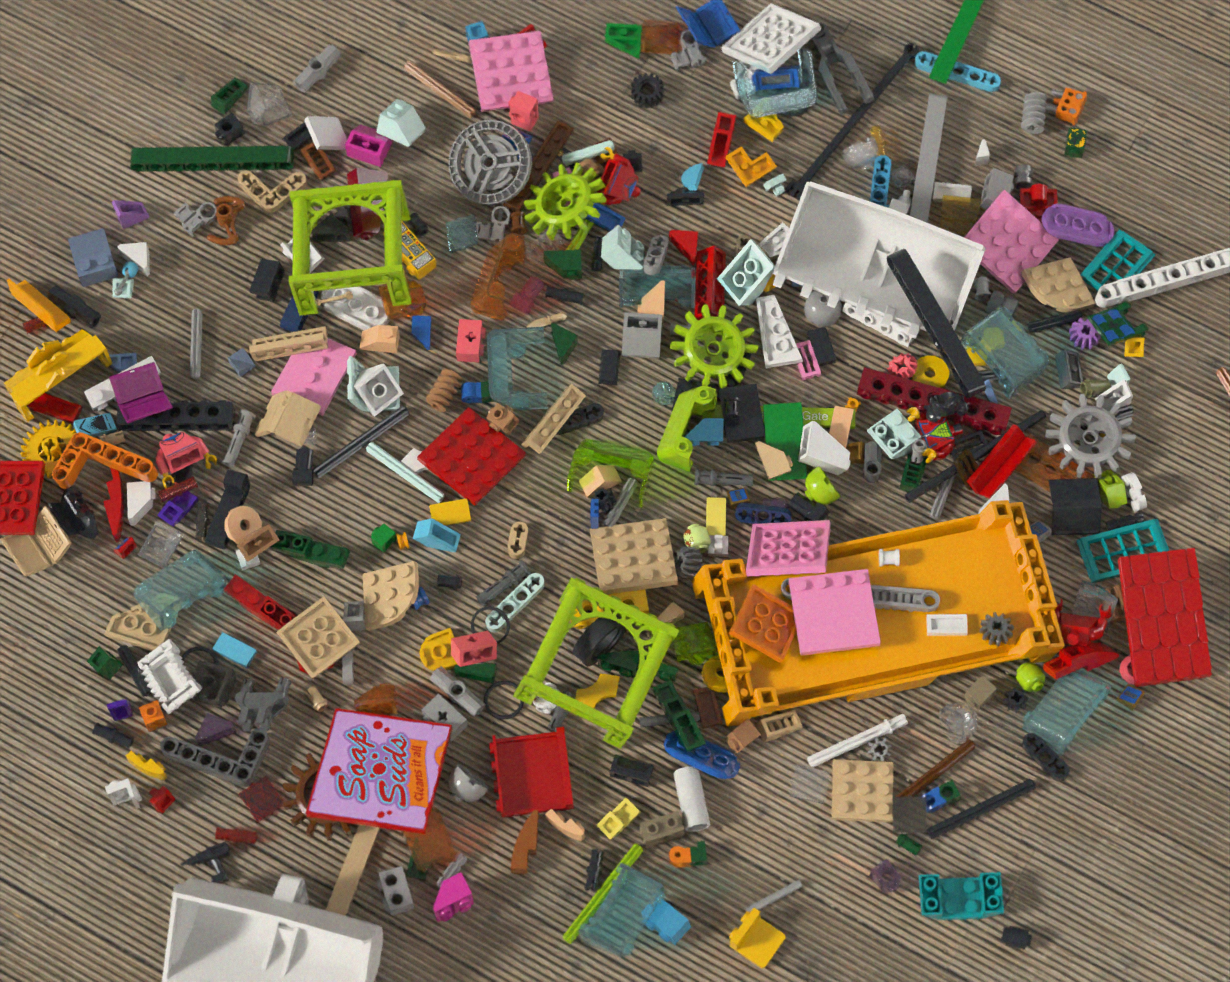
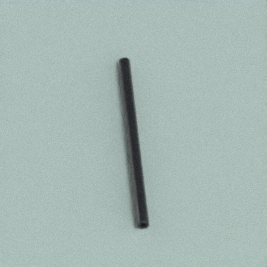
M1040 410L1017 424V426L1024 432L1045 419L1046 414L1043 410ZM1006 432L972 452L975 461L989 454ZM951 465L905 494L906 501L908 503L914 501L957 474L958 471L955 465Z

